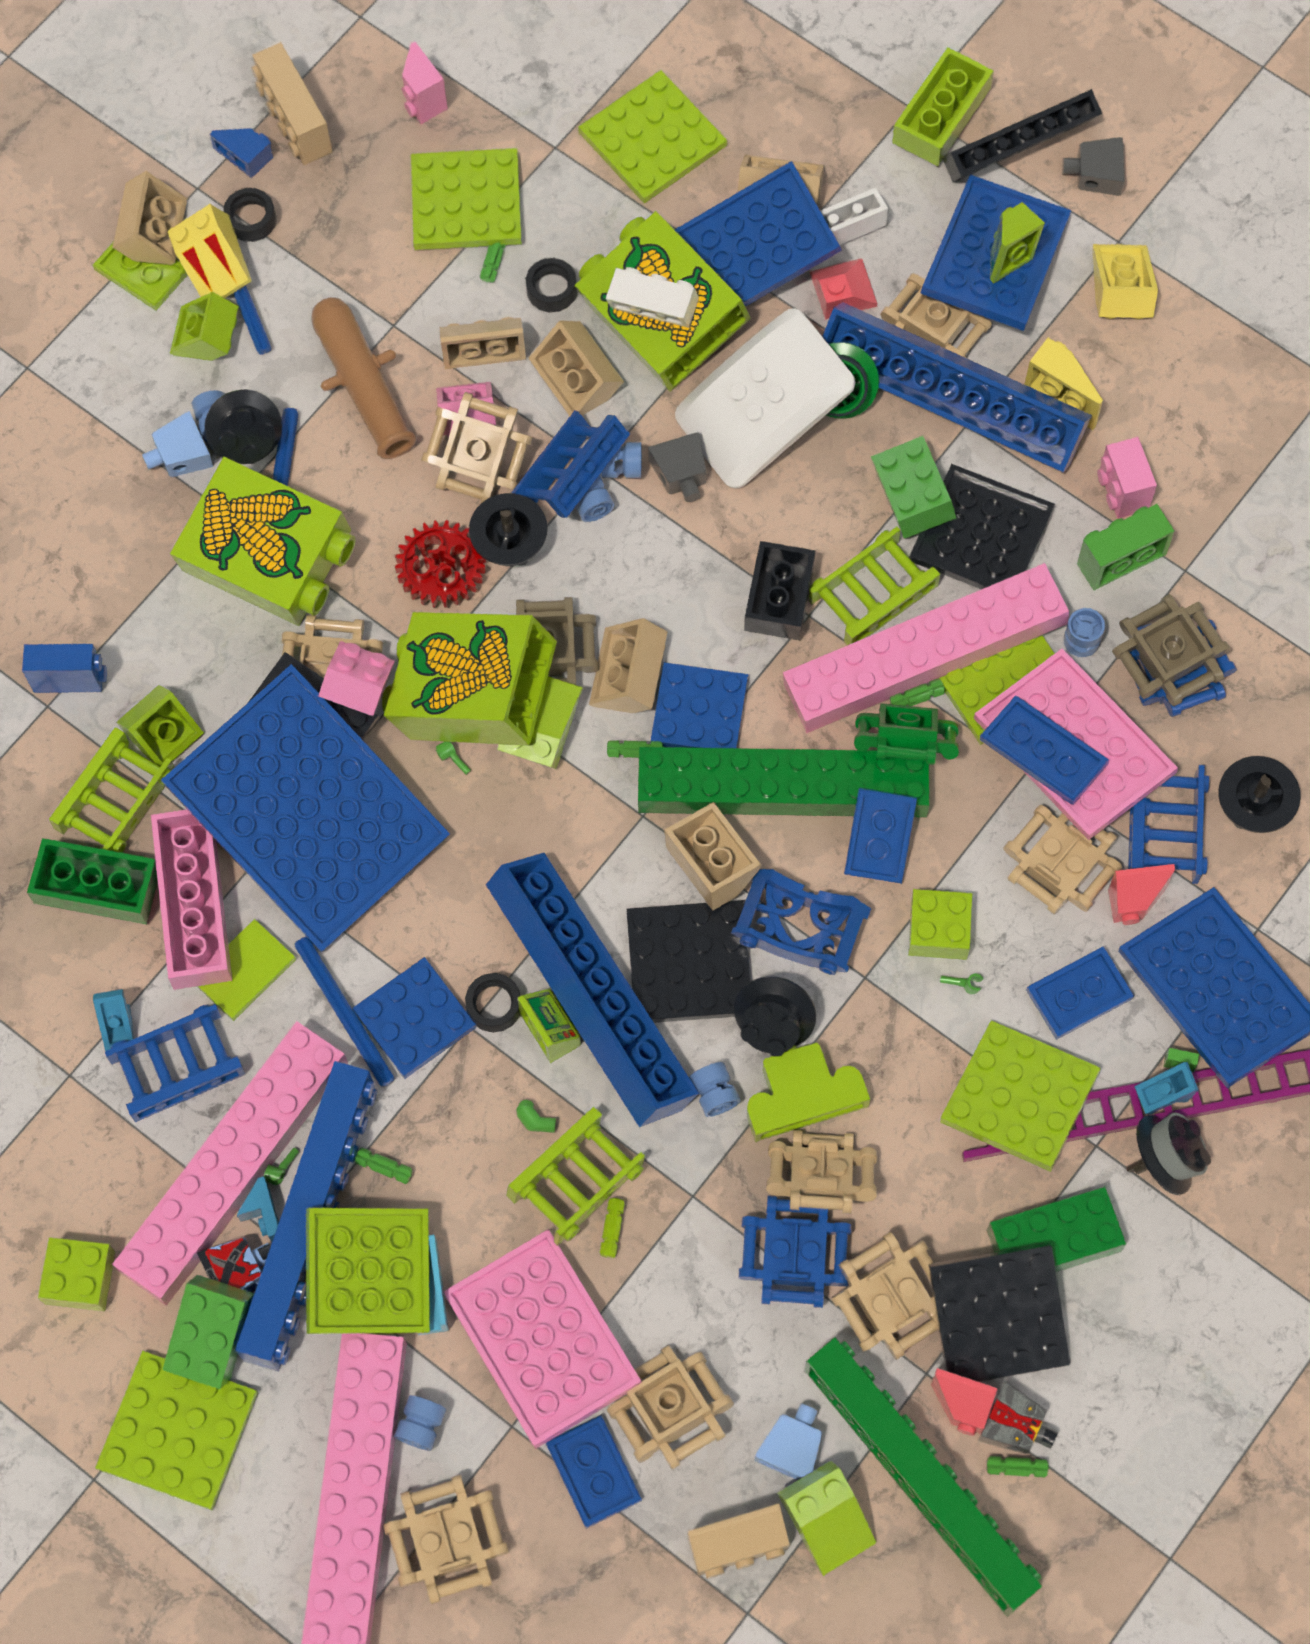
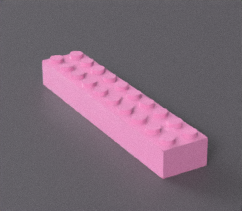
M1044 563L783 672L784 686L806 733H809L888 700L895 694H902L908 689L943 677L948 672L958 668L962 669L971 665V663L988 658L1067 625L1069 610Z
M296 1021L112 1265L117 1271L167 1306L200 1262L197 1253L209 1249L243 1205L257 1179L264 1176L267 1166L269 1164L273 1165L321 1101L334 1061L348 1064L345 1054Z
M342 1334L302 1644H370L384 1534L383 1525L386 1518L395 1445L394 1435L397 1428L407 1347L404 1337L374 1334Z

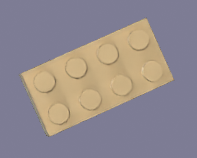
M280 42L253 54L255 66L251 67L257 80L255 86L261 97L266 96L268 100L266 105L271 116H277L279 120L277 125L282 136H288L291 141L288 144L295 158L299 156L303 165H306L333 153L327 123L282 43Z

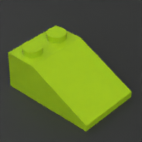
M548 676L530 746L499 744L497 750L557 769L583 687Z
M832 1461L827 1462L777 1493L823 1576L876 1544L853 1491L840 1468Z

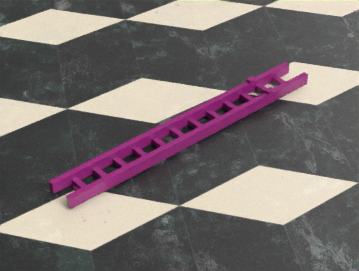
M1310 1050L1279 1055L1255 1070L1263 1071L1275 1067L1281 1090L1260 1094L1255 1072H1252L1246 1076L1251 1096L1231 1099L1229 1089L1225 1087L1212 1069L1192 1072L1195 1082L1217 1079L1222 1101L1202 1105L1199 1092L1197 1091L1191 1098L1193 1107L1172 1111V1107L1169 1105L1163 1108V1113L1153 1114L1152 1116L1163 1120L1172 1113H1179L1188 1119L1310 1095V1084L1290 1088L1284 1065L1304 1062L1310 1083ZM1140 1083L1090 1092L1085 1104L1100 1101L1105 1124L1084 1128L1080 1112L1075 1122L1076 1130H1071L1066 1142L1137 1129L1138 1122L1145 1117L1142 1114L1138 1094L1134 1087ZM1129 1096L1134 1118L1114 1122L1108 1100ZM987 1144L988 1147L963 1151L962 1158L963 1162L1009 1153Z

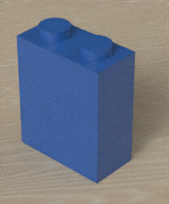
M24 644L22 672L34 693L102 692V682L107 681V667L102 664L101 654H97L93 644Z

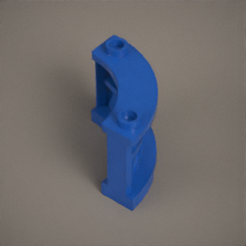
M760 869L751 879L752 885L737 926L733 927L731 933L740 938L739 942L746 947H757L790 961L819 968L821 972L829 975H835L836 972L847 973L849 970L847 963L862 920L868 919L871 908L854 896L833 894L821 890L818 895H815L812 892L803 891L805 885L785 877L774 869ZM764 889H766V905L759 904ZM783 899L792 902V907L789 909L777 908V906L784 908ZM803 906L810 908L811 921L820 932L807 939L793 942L784 930L779 917L793 916ZM756 911L768 914V917H761L757 920V924L765 926L766 930L764 932H758L750 928ZM825 912L830 915L828 918L824 919V922L828 923L829 925H826L819 920V913ZM848 918L844 931L838 930ZM774 934L776 935L779 941L772 939ZM831 936L841 939L835 956L823 953V949L826 947L834 950V942L829 938ZM814 947V952L806 951Z

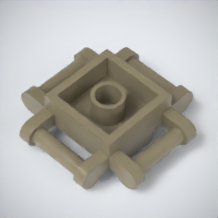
M1168 594L1161 598L1160 603L1131 619L1127 617L1119 622L1123 633L1129 637V640L1115 647L1112 653L1116 659L1122 661L1138 685V692L1143 699L1163 689L1170 704L1176 706L1182 703V699L1211 682L1217 683L1224 679L1223 672L1214 659L1222 657L1231 648L1226 641H1222L1203 613L1204 607L1200 602H1196L1186 608L1183 606L1179 607L1174 598ZM1165 612L1169 613L1168 615L1144 627L1143 629L1139 631L1137 630L1138 627L1160 616L1161 614ZM1191 618L1195 620V622L1197 623L1205 637L1212 645V648L1209 646V644L1207 643V641L1205 640V638L1203 637V635L1201 634V632L1199 631V629L1197 628V626ZM1134 649L1138 651L1140 660L1152 678H1156L1151 682L1147 680L1130 654V651ZM1205 666L1207 669L1206 673L1176 689L1172 683L1197 668Z
M564 597V600L525 602V599L516 600V615H532L557 641L548 676L562 675L561 672H567V678H559L558 680L576 685V671L586 673L598 671V660L595 659L594 645L595 615H573V597ZM574 627H581L583 631L584 659H575Z

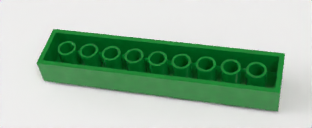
M639 747L638 813L693 814L714 802L722 814L854 816L858 789L866 788L917 797L914 817L927 818L929 810V765L926 764V761L885 757V760H876L877 750Z
M836 1337L806 1360L804 1372L1006 1617H1009L1043 1587L1039 1583L1042 1579L1031 1564L1024 1565L1018 1557L1020 1554L1019 1549L1009 1538L1004 1540L997 1532L999 1526L988 1513L983 1515L975 1506L978 1504V1500L967 1488L962 1490L955 1482L958 1477L947 1463L941 1465L934 1455L937 1452L926 1438L921 1441L914 1432L916 1426L906 1414L901 1416L893 1407L896 1402L885 1389L880 1391L873 1383L876 1379L872 1372L865 1365L860 1367L853 1359L855 1353L844 1340L840 1343Z

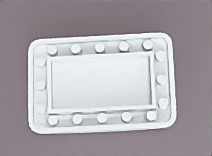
M788 309L754 335L700 383L679 404L675 412V418L687 435L699 432L703 456L726 485L737 489L745 486L854 390L855 378L808 318L798 309Z

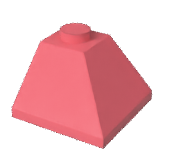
M862 258L810 271L825 320L830 318L833 308L842 302L860 310L877 307V301Z
M1174 864L1115 871L1108 888L1114 923L1122 922L1123 925H1133L1143 920L1167 889L1175 871Z
M937 1368L931 1386L950 1423L958 1426L957 1431L970 1436H975V1433L981 1434L984 1430L997 1388Z

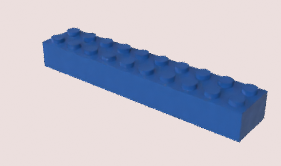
M844 302L833 308L822 336L828 344L846 342L856 345L867 352L877 367L879 388L1061 472H1064L1070 466L1092 415Z
M540 853L501 865L485 885L639 1128L681 1112L699 1092L546 854Z
M334 1061L235 1349L244 1362L279 1372L281 1364L286 1365L291 1348L287 1347L291 1335L295 1336L298 1331L300 1318L297 1316L300 1307L306 1306V1209L339 1208V1202L336 1200L339 1191H344L347 1186L349 1174L346 1171L349 1162L354 1163L359 1148L358 1145H355L358 1135H363L368 1123V1117H365L367 1108L374 1105L377 1096V1089H374V1081L369 1070Z

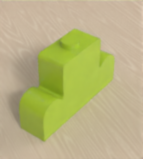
M818 1043L800 1048L793 1046L781 1056H771L763 1060L762 1071L770 1095L764 1092L752 1095L747 1104V1119L754 1140L758 1142L869 1107L870 1097L863 1077L855 1067L843 1066L834 1073V1076H831Z

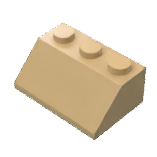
M745 155L740 165L737 193L789 163L791 160ZM792 161L815 203L818 205L824 165Z
M147 171L126 182L113 248L133 261L174 264L176 254L168 230L183 221L187 198Z
M505 317L496 321L479 320L471 324L460 325L453 323L446 327H439L445 369L526 360L521 318Z
M559 321L528 358L569 416L574 410L584 415L607 402L624 383L580 321Z
M645 618L605 627L598 659V671L595 673L589 705L632 714L651 710L655 700L667 631Z
M714 802L664 830L667 850L712 910L736 898L761 868L760 862Z
M779 1504L688 1531V1542L698 1576L705 1574L706 1579L724 1574L723 1568L733 1565L736 1566L737 1570L755 1564L753 1559L766 1556L767 1560L782 1557L785 1555L784 1550L789 1549L788 1536Z

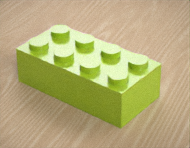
M947 47L894 124L892 143L939 166L942 162V157L948 153L990 91L994 70Z

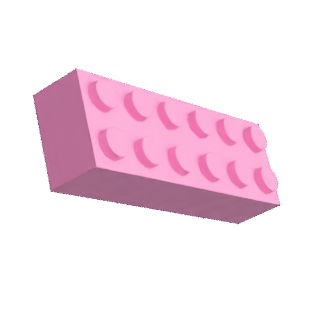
M187 809L151 815L168 979L174 990L232 981L217 842Z

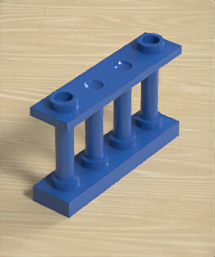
M574 410L511 493L526 496L536 504L539 500H545L559 517L567 518L630 433L615 415L608 414L599 427H591L582 415ZM589 437L590 439L586 442L583 448H579L585 441V439ZM571 458H574V460L570 463L567 469H563L569 462V460ZM558 479L551 490H547L553 481Z
M1205 765L1198 766L1194 777L1172 776L1159 786L1194 789V804L1152 802L1150 798H1143L1130 808L1128 869L1174 864L1175 870L1192 871V884H1198L1202 874L1206 875L1207 857H1203L1204 793H1208L1209 776L1204 775ZM1149 813L1193 816V832L1150 829L1148 825H1145V816H1149ZM1149 840L1193 843L1192 859L1149 856L1148 853H1144V843H1148Z
M216 1004L200 1006L191 1015L128 1042L126 1040L116 1042L110 1047L111 1049L105 1051V1055L112 1065L120 1062L134 1097L132 1102L126 1104L135 1123L246 1075L238 1056L232 1058L228 1057L213 1022L222 1018ZM203 1026L217 1060L216 1066L206 1070L200 1069L186 1035L187 1032ZM173 1038L177 1042L189 1071L188 1078L179 1082L172 1080L158 1046ZM145 1050L149 1053L161 1083L160 1090L151 1094L144 1092L131 1060V1056Z

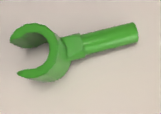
M443 742L436 746V752L442 761L450 757L465 775L470 773L471 769L456 754L451 742Z
M975 973L971 974L967 979L941 975L940 983L958 985L959 987H964L968 994H976L981 988L973 987L970 981L981 982L983 977Z
M293 1148L280 1163L279 1167L269 1164L264 1173L266 1181L274 1185L281 1184L286 1169L299 1151Z

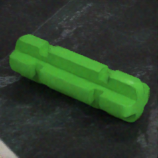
M499 242L488 247L480 273V279L484 282L495 281L497 271L495 270L499 269L505 244H500Z
M940 679L930 681L929 685L924 683L904 691V694L898 693L891 696L890 704L913 706L930 700L931 696L935 698L943 695L945 688Z
M610 740L607 743V755L609 757L623 755L626 758H639V747H663V743L661 741H651V744H647V741H624L619 743V740Z
M365 1148L358 1150L355 1156L356 1164L365 1168L369 1166L370 1170L389 1178L395 1177L401 1183L407 1184L413 1173L411 1167L404 1164L399 1166L398 1162L377 1153L373 1155L372 1151Z
M990 1456L987 1458L986 1470L988 1474L1000 1475V1472H1003L1004 1475L1029 1477L1030 1474H1034V1477H1046L1048 1474V1461L1045 1459L1031 1461L1030 1458L1005 1457L1002 1460L1001 1457Z

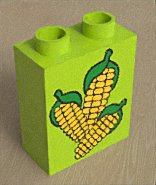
M655 211L646 220L643 217L631 220L619 235L621 243L606 257L603 254H596L588 259L579 271L580 280L575 284V287L586 304L665 388L671 392L747 323L751 317L742 299ZM627 267L634 268L640 271L642 275L651 277L652 274H658L670 282L677 283L678 280H682L692 284L699 299L689 328L612 309L606 300V296L616 268L623 270Z
M223 457L170 555L183 572L300 626L306 613L315 616L323 608L329 594V585L323 582L333 564L339 567L346 564L353 552L356 538L350 534L351 528L342 511Z
M413 612L407 633L402 634L397 643L396 653L399 663L393 684L388 685L383 692L382 708L384 717L410 740L530 746L557 641L532 615Z

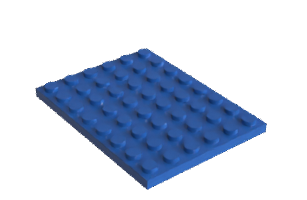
M292 664L161 779L166 788L320 952H323L450 835L327 701L319 697V693Z

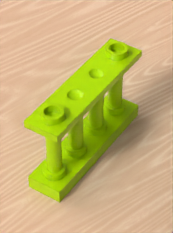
M898 526L891 531H883L876 538V542L829 576L817 579L810 586L808 601L811 605L822 598L846 625L844 636L846 645L871 636L938 587L940 573L934 567H931L926 572L924 570L920 571L897 545L901 532ZM888 551L912 578L911 583L904 588L902 586L899 587L876 562L875 559L884 552ZM865 566L890 593L889 599L882 604L881 602L877 603L853 576ZM843 582L868 609V614L860 620L859 618L855 619L831 592Z
M115 727L53 812L49 821L53 828L63 835L68 828L74 827L104 845L102 849L123 853L127 845L126 841L164 789L165 785L161 782V779L175 768L173 761L166 758L161 767L129 749V741L125 732ZM124 758L154 776L144 790L112 771V767L118 759ZM107 781L137 799L128 813L96 795L95 790L101 782ZM91 804L121 822L112 836L79 818V813L85 805Z
M592 1107L515 1178L507 1188L506 1196L514 1204L521 1198L524 1200L528 1198L558 1228L553 1241L557 1246L564 1239L567 1242L573 1239L580 1231L578 1226L628 1179L631 1182L634 1181L644 1170L642 1165L645 1155L642 1152L630 1160L600 1131L601 1127L599 1125L602 1114L595 1107ZM585 1138L588 1141L592 1139L622 1168L611 1180L579 1151L580 1147L578 1145ZM564 1158L567 1160L571 1159L601 1188L590 1200L557 1170L559 1168L557 1164ZM543 1177L546 1180L550 1179L580 1208L569 1220L536 1190V1184Z

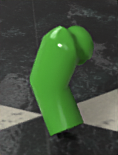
M522 1100L516 1109L517 1117L527 1130L555 1133L556 1118L540 1117L533 1108L534 1103L530 1100Z

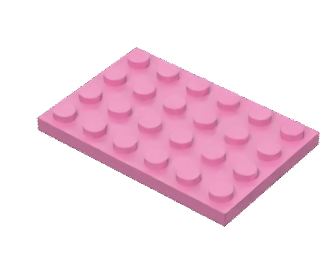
M1060 649L974 714L976 722L985 730L1016 695L1109 759L1106 768L1074 805H1071L1025 772L1088 840L1175 775L1178 767L1063 649Z
M549 1229L443 1291L535 1449L626 1395L627 1391L642 1383L559 1245L557 1246L553 1242L554 1237Z

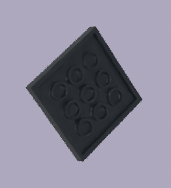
M951 464L943 483L952 501L956 518L920 532L910 553V560L928 569L934 567L940 574L978 589H984L1027 571L1054 510L1055 503Z
M743 900L729 901L715 910H712L707 903L626 909L632 990L654 1023L735 1017L734 1003L740 990L750 982L747 947L739 942L740 938L731 933L733 927L737 926L744 907Z
M1050 1243L928 1264L945 1371L980 1382L1070 1365L1055 1263Z

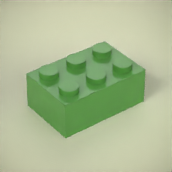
M924 436L871 456L877 476L904 539L956 518L952 501Z
M1158 504L1149 508L1143 506L1136 510L1133 516L1124 520L1119 518L1113 521L1108 528L1100 532L1094 530L1087 534L1081 546L1077 565L1094 591L1165 556L1169 549L1174 529Z
M197 1275L187 1282L162 1370L217 1389H221L226 1385L227 1381H230L238 1356L235 1349L254 1293L201 1275Z

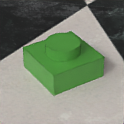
M1169 1048L1165 1055L1163 1067L1171 1069L1183 1062H1188L1191 1072H1194L1198 1064L1199 1054Z

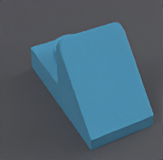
M123 989L93 994V1003L105 1051L111 1049L110 1047L116 1042L133 1040L130 1004H126Z
M1183 1062L1134 1086L1145 1114H1153L1176 1102L1186 1103L1199 1090L1188 1062Z
M263 1176L257 1179L238 1211L237 1217L240 1222L262 1216V1218L258 1219L262 1236L268 1235L272 1242L279 1221L268 1182Z

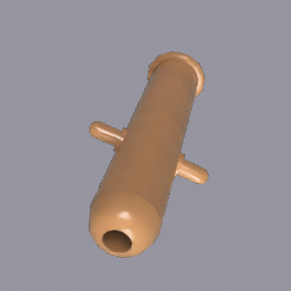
M337 297L323 299L312 309L311 323L335 367L337 375L324 380L321 383V388L324 391H329L339 385L345 386L378 446L377 455L382 459L399 457L415 445L416 435L408 430L380 371V366L394 360L396 353L393 350H387L377 356L372 354L350 307Z

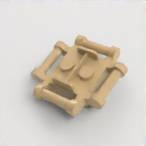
M912 273L906 280V286L891 305L882 310L880 313L881 318L890 324H895V326L966 358L965 355L981 334L987 332L992 326L991 321L981 315L920 294L925 279ZM915 291H918L900 314L899 311ZM970 321L975 326L958 348H955L951 345L952 342Z
M467 392L463 395L458 413L437 407L435 413L437 415L436 423L427 452H423L421 459L441 467L436 488L443 491L446 488L480 499L481 503L492 497L495 484L514 490L519 483L516 480L527 445H531L533 438L512 431L518 409L511 406L508 409L473 398V394ZM471 408L505 419L504 426L500 427L467 416L468 411ZM450 419L454 422L443 458H441L437 454L447 421ZM512 439L517 441L506 478L498 476L508 441ZM450 470L485 481L484 489L448 478Z
M307 615L305 635L286 631L282 633L281 640L284 644L282 655L286 652L293 657L294 648L302 647L299 662L323 678L340 641L354 643L360 648L373 653H382L383 642L377 639L363 640L364 620L355 619L354 622L318 619L316 615ZM316 630L353 633V638L315 636Z
M1039 805L1033 812L1034 816L1015 839L1008 841L1003 847L1004 851L1019 863L1009 875L1008 880L1014 885L1018 883L1048 906L1047 910L1054 915L1068 901L1080 910L1087 912L1093 905L1091 901L1110 880L1115 871L1122 870L1123 868L1116 859L1106 855L1118 836L1112 832L1107 833L1105 830H1101L1094 836L1101 842L1098 848L1092 845L1091 839L1088 840L1072 825H1069V827L1066 825L1069 819L1063 813L1056 818L1048 808ZM1044 823L1049 829L1031 851L1026 854L1021 848L1041 824ZM1098 864L1103 867V870L1084 893H1078V888ZM1025 873L1028 874L1030 877H1032L1034 880H1036L1038 883H1040L1042 886H1044L1046 889H1048V890H1049L1051 893H1053L1056 897H1054L1052 894H1050L1048 891H1046L1043 887H1041L1039 884H1037L1035 881H1033L1031 878H1029L1027 875H1025Z
M793 1130V1146H786L780 1141H774L769 1144L768 1155L771 1158L770 1178L767 1180L766 1185L767 1192L774 1196L790 1197V1210H799V1207L842 1210V1213L852 1214V1201L871 1202L877 1196V1188L874 1184V1164L877 1162V1152L871 1147H864L860 1151H854L853 1133H844V1136L807 1134L803 1133V1130ZM783 1161L792 1162L791 1181H784L782 1178ZM853 1166H862V1184L859 1186H852Z
M889 1232L882 1237L883 1240L854 1259L850 1261L846 1259L839 1264V1268L849 1285L831 1297V1300L835 1306H839L859 1338L860 1342L858 1344L863 1352L871 1349L883 1340L892 1356L897 1360L905 1355L904 1351L935 1331H939L934 1297L933 1295L929 1296L909 1263V1260L916 1257L931 1281L928 1264H933V1261L926 1251L928 1249L927 1245L922 1240L902 1251L895 1236ZM890 1251L893 1257L860 1278L857 1277L856 1271ZM852 1296L856 1298L875 1330L871 1335L849 1300ZM927 1312L931 1319L930 1321L900 1340H895L892 1335L894 1332Z
M669 1345L664 1347L659 1355L634 1370L642 1380L666 1364L669 1365L644 1379L642 1383L627 1391L626 1396L608 1407L607 1412L620 1425L634 1448L633 1454L639 1463L646 1461L655 1452L660 1450L673 1470L680 1465L679 1462L712 1441L716 1440L718 1442L726 1437L714 1416L729 1410L734 1405V1402L720 1388L706 1366L707 1360L702 1352L695 1353L681 1362ZM690 1371H696L714 1402L709 1405L707 1404L688 1374ZM631 1407H634L653 1438L647 1443L643 1441L626 1413ZM704 1422L707 1424L708 1430L672 1451L669 1446L670 1443Z
M461 1475L451 1477L452 1481L411 1494L410 1491L401 1493L400 1496L407 1518L383 1525L385 1535L390 1537L400 1573L398 1577L400 1587L425 1581L431 1604L440 1602L442 1597L479 1585L483 1587L492 1585L486 1561L509 1553L507 1543H503L492 1506V1501H494L492 1491L482 1492L467 1498ZM452 1493L457 1495V1502L416 1514L415 1505ZM479 1506L491 1547L485 1550L482 1548L471 1510ZM407 1529L411 1531L421 1570L412 1572L401 1531ZM474 1566L478 1568L477 1573L436 1585L435 1579Z

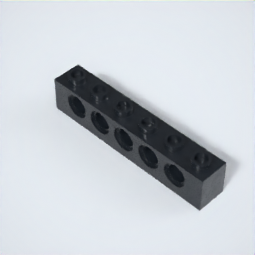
M1090 89L958 148L942 157V160L953 183L1100 116L1102 111L1093 90Z

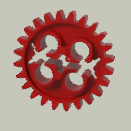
M434 520L433 528H429L426 523H423L424 531L420 532L413 528L414 537L405 535L404 539L407 545L399 544L398 548L401 554L395 555L396 563H398L395 565V571L399 574L397 576L398 582L404 583L402 585L403 591L405 593L411 591L412 600L420 596L421 605L431 600L433 608L436 607L438 601H442L444 608H447L448 600H452L455 605H458L459 596L468 600L467 591L470 590L476 593L475 583H482L481 574L486 573L485 565H483V563H486V560L472 546L469 528L460 532V523L457 522L453 528H450L448 520L444 522L443 527H439L437 520ZM430 545H439V548L436 550L428 549V557H424L425 568L428 571L423 574L416 573L421 566L419 557L415 553V546L418 547L422 556H427L426 550ZM457 554L465 555L460 561L462 571L466 574V582L461 578L460 573L456 571V560L453 557ZM453 570L456 571L455 579L451 583L441 582L445 578H453Z

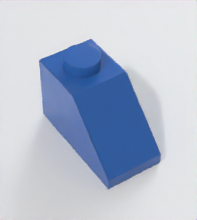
M251 128L213 130L210 133L213 149L250 178H253L273 159L271 141L264 134H258Z

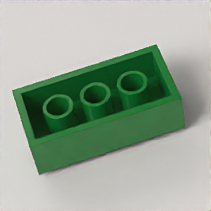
M42 838L27 894L34 904L147 925L158 884L156 860Z
M1106 1187L992 1221L987 1228L994 1252L1050 1243L1052 1245L1056 1272L1120 1253L1126 1246Z

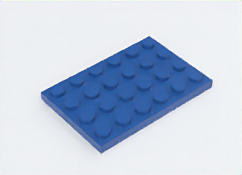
M792 161L675 229L691 248L742 299L745 307L842 251Z
M970 174L920 294L1024 331L1071 210ZM1023 202L1045 222L1035 254L1031 261L993 283L990 280L991 249L994 242V234L1000 224V216L1008 207L1013 208Z
M1215 887L1119 947L1118 952L1226 1088L1234 1085L1310 1035V1003Z

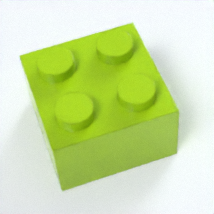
M913 889L910 909L908 956L967 960L970 950L972 893Z
M49 1237L38 1298L45 1305L105 1312L115 1250L109 1244Z

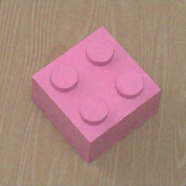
M1139 437L1106 445L1104 455L1101 457L1100 469L1097 470V476L1100 485H1105L1107 490L1106 499L1109 509L1114 510L1118 519L1133 515L1136 510L1143 506L1149 508L1157 484Z
M340 641L327 668L319 697L374 716L395 660L389 659L381 653L364 650L354 643Z

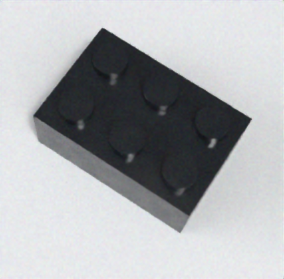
M760 541L745 613L744 631L800 641L815 565L816 550Z

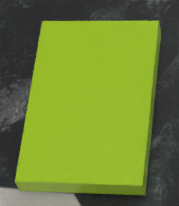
M113 243L92 265L95 271L155 311L160 308L188 276L178 260H175V263L172 265L133 261L114 249Z
M255 919L228 944L232 981L196 986L232 1021H235L296 961V957Z

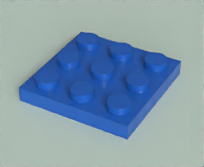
M664 662L651 741H661L663 747L737 748L748 674Z
M425 957L352 1008L404 1079L477 1028L468 1013Z

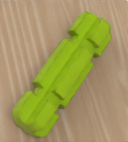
M610 1198L608 1200L607 1212L609 1214H606L602 1235L604 1242H601L600 1255L602 1257H616L618 1247L616 1242L619 1241L622 1223L621 1214H623L625 1206L624 1200Z

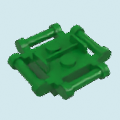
M880 703L879 714L860 713L856 716L855 726L858 729V733L854 738V746L859 751H867L870 747H877L876 760H885L886 757L926 761L928 765H935L936 753L942 754L948 760L955 759L959 754V746L956 743V737L959 733L958 725L954 721L938 720V709ZM871 727L878 728V733H870L869 730ZM937 734H942L944 740L937 739Z

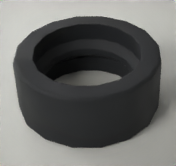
M257 188L237 190L228 197L224 204L223 212L229 215L236 238L239 240L255 242L264 239L275 227L276 213L273 202L262 190ZM255 204L265 209L264 218L256 224L242 225L234 219L236 211L242 206Z
M544 258L535 262L529 268L525 278L527 297L534 307L551 313L562 311L573 303L577 294V288L575 287L577 282L576 273L571 265L561 259ZM555 274L566 279L567 289L559 295L546 296L536 290L535 284L541 277Z
M498 973L484 974L475 979L468 987L465 996L467 1013L481 1030L492 1033L504 1031L513 1026L520 1017L517 1000L521 996L520 990L515 982L506 975ZM488 987H501L511 997L509 1011L506 1015L497 1019L485 1018L479 1013L476 1006L478 995Z

